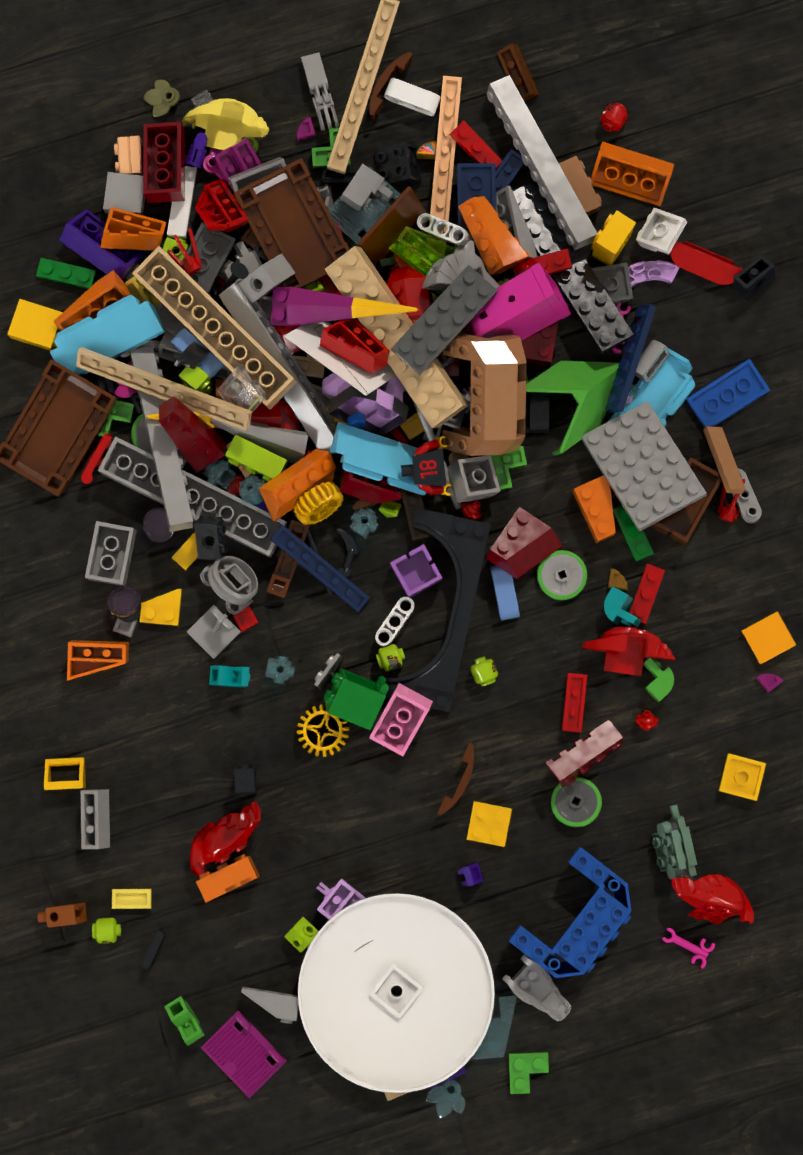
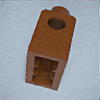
M85 902L48 907L45 909L46 912L38 913L39 924L47 923L48 928L87 922Z

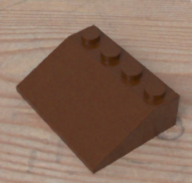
M410 186L405 189L358 242V247L363 249L374 267L379 260L388 258L391 254L395 255L401 248L400 244L404 239L407 241L413 235V229L418 226V217L426 213V210Z

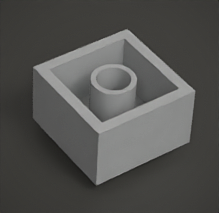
M491 455L460 459L448 466L457 503L491 498L500 492Z

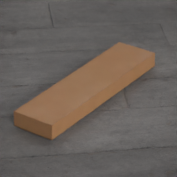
M706 426L703 431L726 492L743 494L746 489L723 428Z

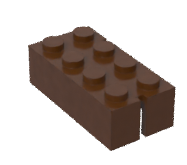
M691 457L687 463L707 495L651 525V527L665 535L668 532L671 533L669 537L683 545L688 542L722 481L718 472Z

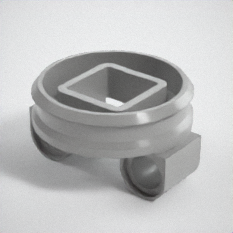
M223 556L221 560H216L206 566L200 574L201 581L205 585L211 586L214 592L226 601V609L233 615L247 608L253 602L252 597L255 596L258 590L257 577L252 568L243 560L233 556ZM230 572L242 586L236 588L226 577V574Z

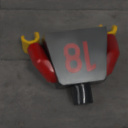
M445 436L436 437L435 440L424 443L415 450L414 455L411 456L412 464L401 465L402 477L413 476L414 484H417L419 489L429 494L449 496L451 493H447L446 488L448 486L451 487V485L446 484L442 449L447 447V444L443 445L441 443L442 438H445Z

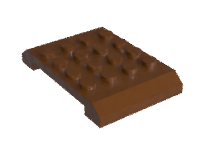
M302 158L234 192V196L247 215L248 223L268 261L282 253L294 270L295 274L280 283L282 287L303 288L328 275L325 268L350 250L310 177V173Z
M51 359L41 375L43 376L8 437L0 445V462L60 497L68 487L98 433L108 419L117 398Z

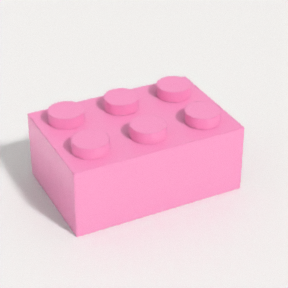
M398 683L369 738L404 756L433 701Z

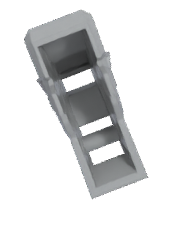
M470 240L464 245V248L462 245H459L454 250V253L443 257L433 264L426 275L422 289L445 291L468 265L493 287L497 288L500 285L486 271L484 262L475 254L474 242Z

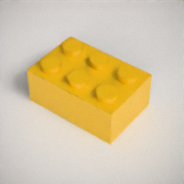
M617 210L614 215L610 214L603 230L598 231L591 247L593 250L591 256L606 266L613 265L630 239L636 224L635 221Z

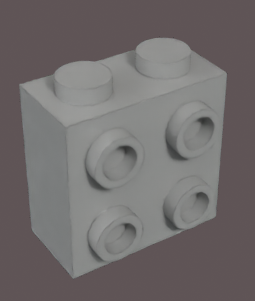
M108 172L103 205L105 214L109 215L110 208L114 207L143 215L145 205L143 176Z

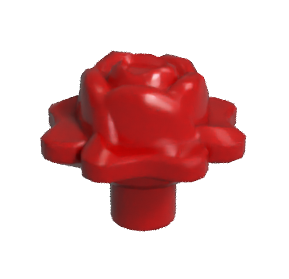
M242 475L231 476L230 480L226 482L228 486L227 492L232 493L234 496H244L245 492L249 490L247 486L248 480L243 479Z
M467 501L461 504L465 518L476 520L481 517V510L479 509L481 505L478 501L473 503Z
M645 710L643 714L636 716L635 723L641 729L648 731L653 727H657L659 719L651 711Z

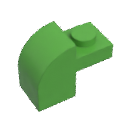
M648 658L643 665L655 679L644 689L656 702H660L671 691L674 684V675L670 667L662 671V665L655 658L653 660Z
M182 996L164 1006L171 1021L178 1028L184 1042L188 1046L204 1036L199 1020Z

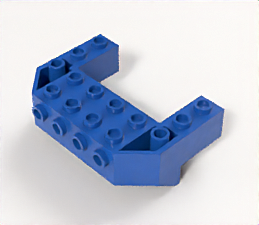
M581 847L576 849L567 862L595 883L597 886L594 889L597 891L557 944L548 947L521 925L516 928L508 939L510 943L555 978L584 975L586 971L589 973L596 964L593 961L597 956L601 957L607 950L606 944L609 940L614 941L618 936L619 931L617 930L621 924L625 926L631 918L629 915L631 913L628 883Z

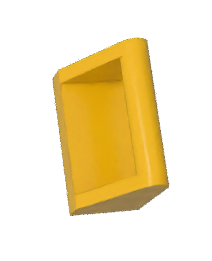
M84 757L45 759L44 790L86 788ZM80 765L79 781L51 782L50 767Z

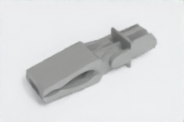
M320 53L301 57L311 95L314 94L312 99L321 131L325 130L321 115H325L328 129L332 128L329 116L331 112L335 127H339L332 96L327 91L329 90V85Z

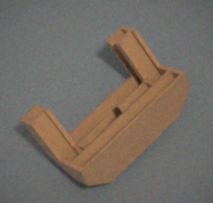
M459 333L444 349L443 355L471 361L470 429L460 427V429L453 428V431L442 430V436H445V438H442V444H447V447L442 449L469 456L502 455L519 450L525 438L526 357L521 338L515 333L491 338Z

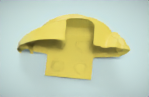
M228 98L213 100L205 105L198 106L189 111L182 120L183 126L191 124L192 128L198 126L206 129L205 135L208 138L206 147L225 150L241 141L242 137H264L269 132L266 122L262 117H258L251 107L235 99Z

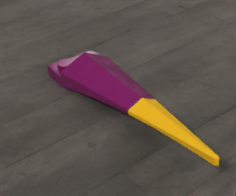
M275 287L273 289L271 325L293 327L360 317L417 312L418 309L295 287Z

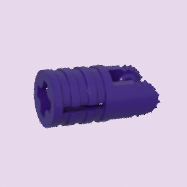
M198 133L193 145H190V150L185 160L186 164L201 168L205 153L207 152L205 148L208 138L205 133Z

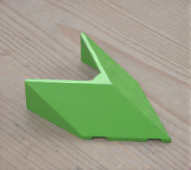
M559 361L526 383V392L571 393L578 403L560 448L552 452L554 456L564 453L579 442L584 434L601 426L607 412L605 409L613 387V381L617 375L619 363Z

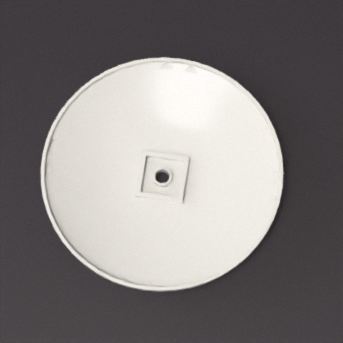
M395 893L372 896L353 903L338 912L322 927L311 942L299 975L298 1005L306 1034L317 1053L334 1071L347 1080L362 1087L381 1092L403 1093L422 1090L434 1086L455 1074L470 1060L481 1045L490 1025L494 1008L495 993L492 969L488 956L476 934L467 923L445 906L427 898L411 894ZM369 941H372V942L368 943L367 945H365L364 947H362V948H360L359 950H357L356 952H354L356 949H358V948L361 947L362 945L366 944V943L369 942ZM398 985L402 988L400 996H394L391 993L393 986Z

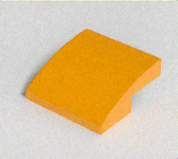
M778 611L742 630L760 664L796 646Z

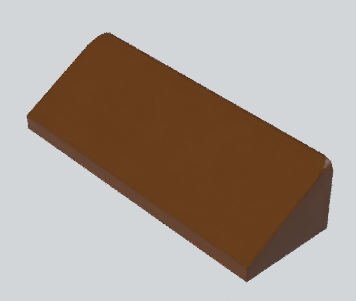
M511 43L496 52L506 75H510L523 100L525 101L539 95L518 45Z

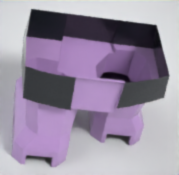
M334 372L322 381V394L330 399L328 401L329 414L347 423L346 418L361 412L366 416V425L361 430L383 436L406 421L409 407L403 403V392L406 389L397 376L368 395L361 393Z

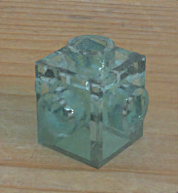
M223 459L210 464L202 473L208 478L206 480L208 483L214 486L219 485L224 489L228 488L237 475L230 469L231 465Z
M252 475L239 482L241 488L239 494L242 500L252 505L263 502L264 499L259 488L266 483L265 480Z
M368 507L366 509L361 508L359 511L356 510L350 519L353 521L349 527L350 530L367 539L370 532L374 533L379 525L377 523L378 517L375 516L376 512ZM362 520H368L366 524L361 523Z
M277 656V659L268 658L265 677L273 679V683L284 684L285 681L290 680V677H294L295 666H292V661H288L289 657ZM280 667H284L282 673H278Z

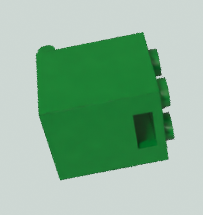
M340 668L339 672H335L331 683L333 685L331 690H327L323 700L325 701L327 713L371 730L389 689L385 683V677L380 676L377 682H373Z

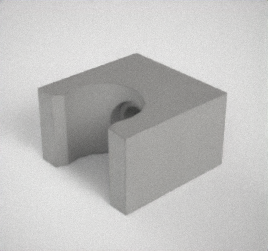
M281 253L257 268L238 283V286L252 304L272 292L276 286L293 276L295 272Z

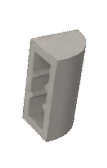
M656 340L650 342L641 354L635 373L637 378L649 383L670 354L666 345Z

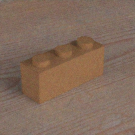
M574 156L559 163L586 214L589 216L598 212L602 206V200L600 195L595 193L592 179L587 177L583 162L578 160L577 156Z

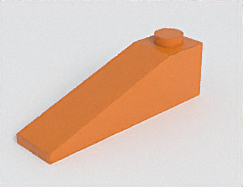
M113 270L93 284L54 320V324L62 331L87 317L95 319L100 310L131 295L122 279Z

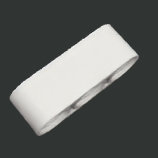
M395 78L390 79L384 93L385 99L428 116H434L441 99L439 95Z
M424 213L417 219V225L421 230L454 245H462L464 247L468 241L472 240L471 234L462 227L433 215ZM431 220L430 225L425 227L427 221ZM447 227V231L442 234V229ZM463 233V238L458 241V236Z
M400 598L375 635L379 646L385 647L390 645L414 610V602L411 598ZM408 601L411 604V609L403 611L400 608L401 603ZM398 617L400 625L397 627L391 626L389 623L390 619ZM387 633L390 639L388 642L382 643L378 639L379 635Z

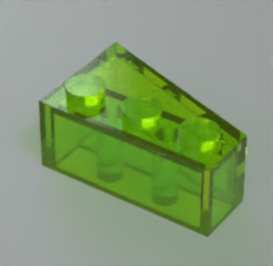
M408 226L396 236L389 246L391 251L425 277L436 261L454 253V250L457 248L456 246L451 247L444 244L442 240L437 241L429 238L427 234Z

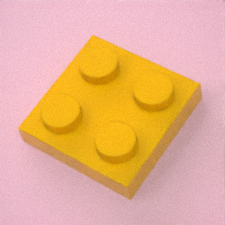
M728 753L718 791L757 801L766 763Z
M474 801L467 840L505 847L512 809Z

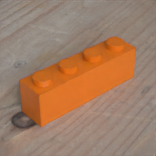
M485 196L472 197L458 206L489 275L501 274L530 257L529 253L520 246L519 240L514 238L509 232V227L506 223L499 219V214Z

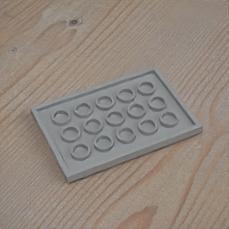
M648 401L584 434L581 439L639 532L707 495Z

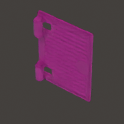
M239 1010L201 1047L249 1099L287 1062L275 1050V1047L243 1017ZM236 1022L243 1027L241 1031L234 1026ZM269 1055L276 1061L274 1065L266 1059Z

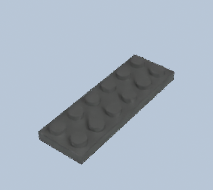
M201 223L194 237L199 258L202 261L200 265L201 270L189 276L209 294L236 243V239L221 231H210L204 223ZM190 244L187 254L188 256L193 255L195 258L192 245ZM160 302L157 312L165 332L176 336L183 328L190 331Z
M468 265L391 348V351L421 376L498 290Z

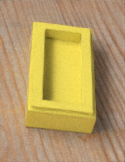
M112 889V909L152 908V889Z

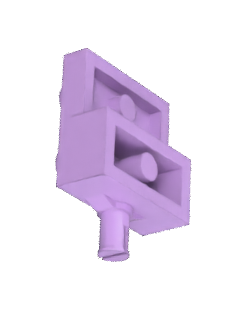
M342 878L331 889L322 882L316 888L325 895L323 902L317 910L329 920L349 905L366 899V897Z

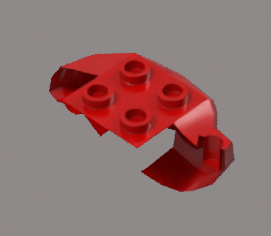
M634 627L610 628L600 638L584 642L582 649L606 652L604 671L636 676L642 675L644 658L675 660L671 650L666 644L661 643L657 636L646 630Z
M252 802L249 806L246 805L241 813H229L220 818L216 825L209 822L196 834L191 846L190 864L192 872L197 877L207 871L205 864L214 861L222 864L230 858L231 852L234 850L239 852L246 847L247 839L261 821V812L257 802Z
M708 874L694 881L688 877L671 879L677 896L697 908L689 913V916H693L697 920L706 919L710 920L711 923L720 924L729 917L740 915L741 922L748 921L749 924L753 923L754 912L748 898L737 883L727 876Z

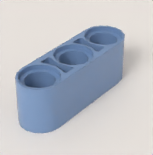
M185 328L171 341L181 353L192 342L207 349ZM209 352L205 360L197 363V366L208 374L210 379L224 366L211 352Z
M496 565L490 566L500 620L520 617L512 576Z

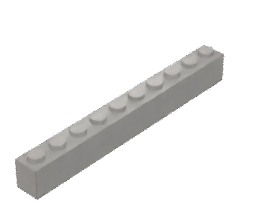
M510 75L490 83L487 91L488 100L493 102L497 116L502 118L506 132L513 138L514 147L517 150L519 149L523 163L526 166L528 165L533 181H536L539 185L540 194L546 198L550 212L555 214L559 228L565 232L567 243L570 246L572 245L574 250L593 243L597 232Z
M241 281L232 284L219 294L222 304L228 309L232 318L296 380L297 383L284 395V399L293 409L296 418L302 423L307 435L313 440L316 449L330 452L337 423L327 411L323 401L275 327L271 325L270 319L259 302L250 303L238 286V283Z
M153 346L130 350V360L133 367L163 378L162 370L157 368L159 357L158 353L154 352ZM137 390L169 531L174 532L193 528V521H196L194 509L190 510L189 503H192L190 492H186L185 485L188 484L186 474L181 472L183 460L177 454L179 449L159 420L146 417L150 414H159V405L164 403L165 400Z

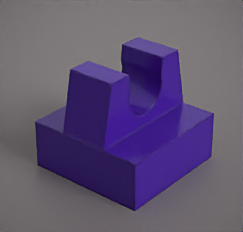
M478 863L468 865L458 871L459 875L464 874L466 878L465 881L461 882L462 886L469 887L483 882Z

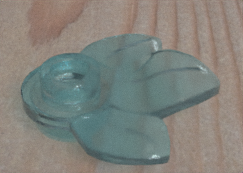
M455 1080L446 1081L442 1086L432 1088L426 1098L427 1102L436 1103L437 1113L440 1118L449 1115L452 1110L462 1114L465 1108V1099L461 1095V1086ZM453 1086L455 1088V1091L453 1093H449L447 1090L448 1087Z

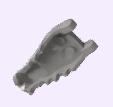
M524 954L520 959L525 965L512 979L510 976L505 975L502 980L525 1003L546 1012L556 1021L563 1020L570 1013V1003L561 995L548 972Z

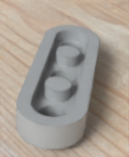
M738 469L741 478L746 480L744 483L746 490L744 492L748 494V497H743L740 494L736 504L742 518L748 523H755L760 519L762 510L746 473L742 469ZM750 509H753L755 511L754 515H751L749 513Z

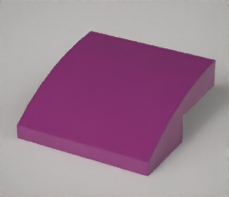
M248 138L235 143L212 157L229 190H232L228 177L261 165Z

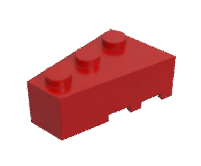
M356 318L340 320L322 330L319 346L370 374L386 367L390 350Z

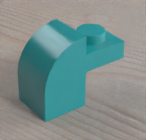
M612 586L604 602V610L607 617L616 625L621 620V623L628 627L633 625L638 628L641 620L626 612L633 598Z
M210 666L209 685L248 687L250 667Z

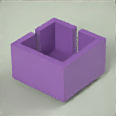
M424 544L409 552L410 559L407 560L406 555H403L390 562V566L409 598L442 581V576L435 563L431 564V566L429 565L432 562V558Z

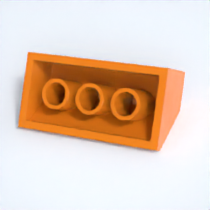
M602 142L591 179L596 187L661 207L674 164Z
M315 449L259 488L273 521L278 520L294 509L296 501L299 500L300 496L304 495V492L323 482L331 483L333 481L336 466L329 451Z

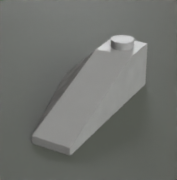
M506 186L496 192V212L499 214L498 217L503 223H506L513 237L519 240L523 250L529 253L530 257L525 260L537 257L534 240L510 186Z

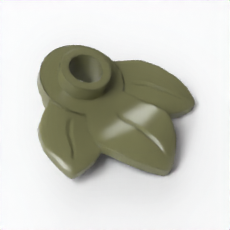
M156 80L155 89L147 91L144 95V100L154 106L153 116L161 117L169 112L171 106L178 104L180 94L175 88L170 87L167 81Z

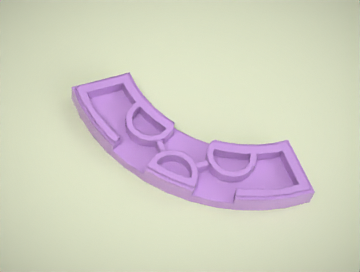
M660 260L643 261L630 265L628 270L631 288L641 282L651 280L672 284L680 267L674 263Z

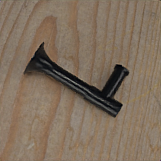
M234 262L231 264L232 275L213 298L218 304L222 301L219 294L234 284L238 278L245 279L248 276V269L242 263Z

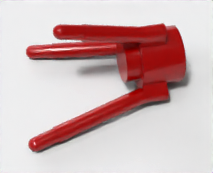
M189 228L188 232L195 258L193 255L188 256L177 235H174V239L185 257L183 263L171 250H167V253L188 275H192L201 270L200 265L202 261L199 258L192 229Z
M723 484L717 512L720 513V519L733 523L734 519L737 520L740 513L739 509L736 510V507H734L740 494L736 493L731 505L726 504L724 507L726 490Z

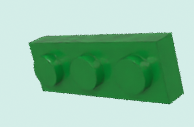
M40 258L36 276L46 280L89 289L94 284L97 272L92 269Z
M623 505L613 509L614 517L635 561L638 562L653 555V550L644 531L639 532Z

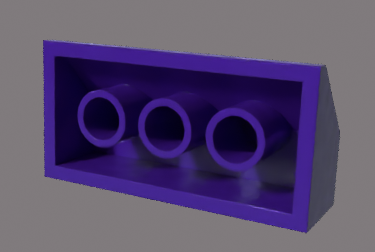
M87 209L66 223L60 241L104 273L108 274L114 270L122 281L127 278L136 264H139L147 253L144 250L100 248L106 223Z

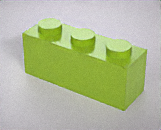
M197 365L195 369H190V367L186 366L179 374L184 386L207 395L213 393L214 385L209 375Z
M237 435L234 436L225 454L226 458H228L227 462L237 467L240 464L246 467L245 471L253 475L258 473L267 482L283 472L288 464L286 459Z

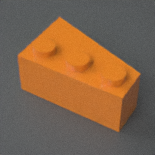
M111 207L100 248L154 251L161 245L166 222Z
M604 475L574 488L572 492L595 542L598 543L614 536L616 532L611 488Z
M69 641L67 681L126 664L129 661V642Z
M245 854L235 858V863L229 866L226 862L216 867L218 871L212 874L209 871L199 876L200 880L196 881L205 902L260 877L251 856L245 857Z

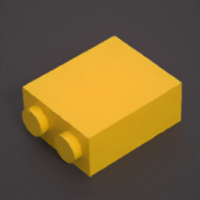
M19 299L7 335L12 339L52 351L55 347L58 348L54 340L57 333L61 331L54 324V320L63 312Z

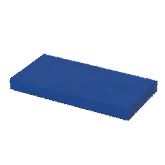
M748 359L691 395L685 401L705 429L706 426H716L768 393L770 389L752 361Z

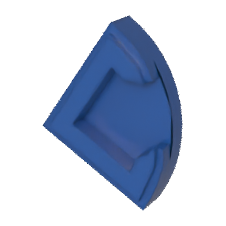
M361 412L346 418L347 425L363 429L366 425V416Z

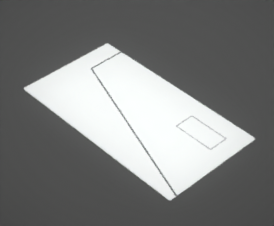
M328 322L301 325L284 336L364 395H368L396 376L392 368L387 364L386 367L370 374L319 346L322 330L331 325Z

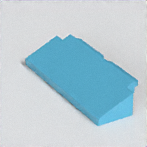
M128 295L100 310L95 319L87 317L58 332L54 340L58 348L50 351V354L54 361L82 376L89 371L76 367L77 353L81 347L115 359L165 333L155 305L148 301L140 304L137 298Z
M667 348L670 352L669 356L649 383L640 379L634 386L638 391L629 404L626 402L623 412H615L609 421L648 401L665 427L667 424L666 417L676 413L695 387V382L692 376L689 375L693 369L689 360Z
M338 422L330 452L342 454L340 462L343 463L342 468L345 471L376 481L382 480L384 476L387 477V483L391 486L419 495L427 493L419 489L417 484H414L413 476L402 477L401 465L412 464L411 456L414 455L415 450L418 448Z

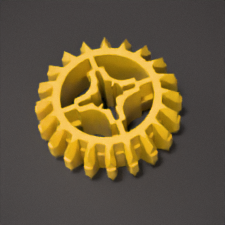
M323 482L304 492V495L299 497V500L296 501V505L293 507L297 519L303 525H315L317 522H322V520L333 515V512L338 510V507L342 505L344 500L342 492H339L340 488L334 482Z
M323 705L319 706L320 711H317L316 707L313 706L312 710L314 713L311 714L310 711H305L309 716L307 719L304 716L300 717L305 723H298V726L303 727V730L297 731V734H303L304 737L298 740L299 742L306 741L302 747L306 748L309 745V753L316 749L315 756H319L320 751H323V757H326L327 750H329L331 755H334L332 749L335 747L337 751H340L341 749L337 745L339 743L342 745L346 744L341 740L342 737H349L347 734H343V731H349V727H343V724H346L348 721H341V718L328 714L327 709L326 711L323 710ZM324 715L319 725L309 724L314 717ZM330 716L337 721L339 732L329 728ZM325 723L326 729L329 732H333V734L324 733L321 739L320 732L318 733V730L313 728H322ZM307 730L317 733V745H314L309 740ZM327 736L338 737L333 744L322 747Z

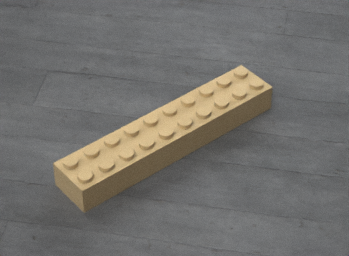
M160 246L132 273L269 409L297 383Z
M354 246L325 268V271L343 296L400 305L361 247ZM406 313L358 318L361 324L390 350L387 360L388 364L432 428L440 427L469 406L437 358L420 376L391 351V348L413 325Z

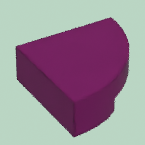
M311 117L306 118L299 126L297 131L298 141L316 136Z
M769 673L756 677L767 693L783 682L779 676Z

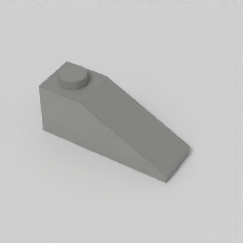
M249 987L242 988L241 992L276 1018L281 1019V1022L292 1024L293 1021H297L299 1011L298 995Z

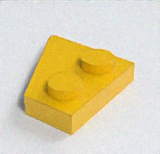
M176 589L141 603L140 623L179 626L182 589Z

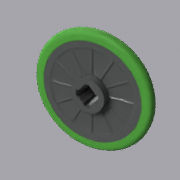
M576 777V781L568 787L566 785L564 787H561L560 784L557 785L551 797V807L556 818L563 824L571 827H582L596 819L601 810L602 798L598 788L591 781ZM575 798L581 800L578 806L572 804Z

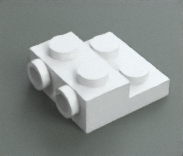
M653 208L643 228L638 232L636 241L643 248L669 254L686 226L687 221L685 218Z

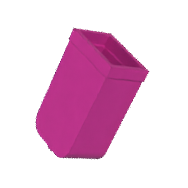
M537 263L527 271L497 287V293L466 327L474 336L491 338L515 333L522 341L556 321L571 315V312L555 281L543 266Z

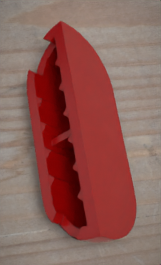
M677 240L670 252L673 262L678 267L720 285L734 283L733 277L743 270L742 267L734 266V261L687 241L680 243Z

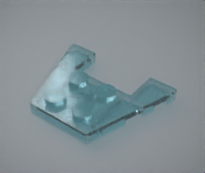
M516 995L499 997L501 1018L491 1019L481 1045L470 1060L505 1056L517 1000Z

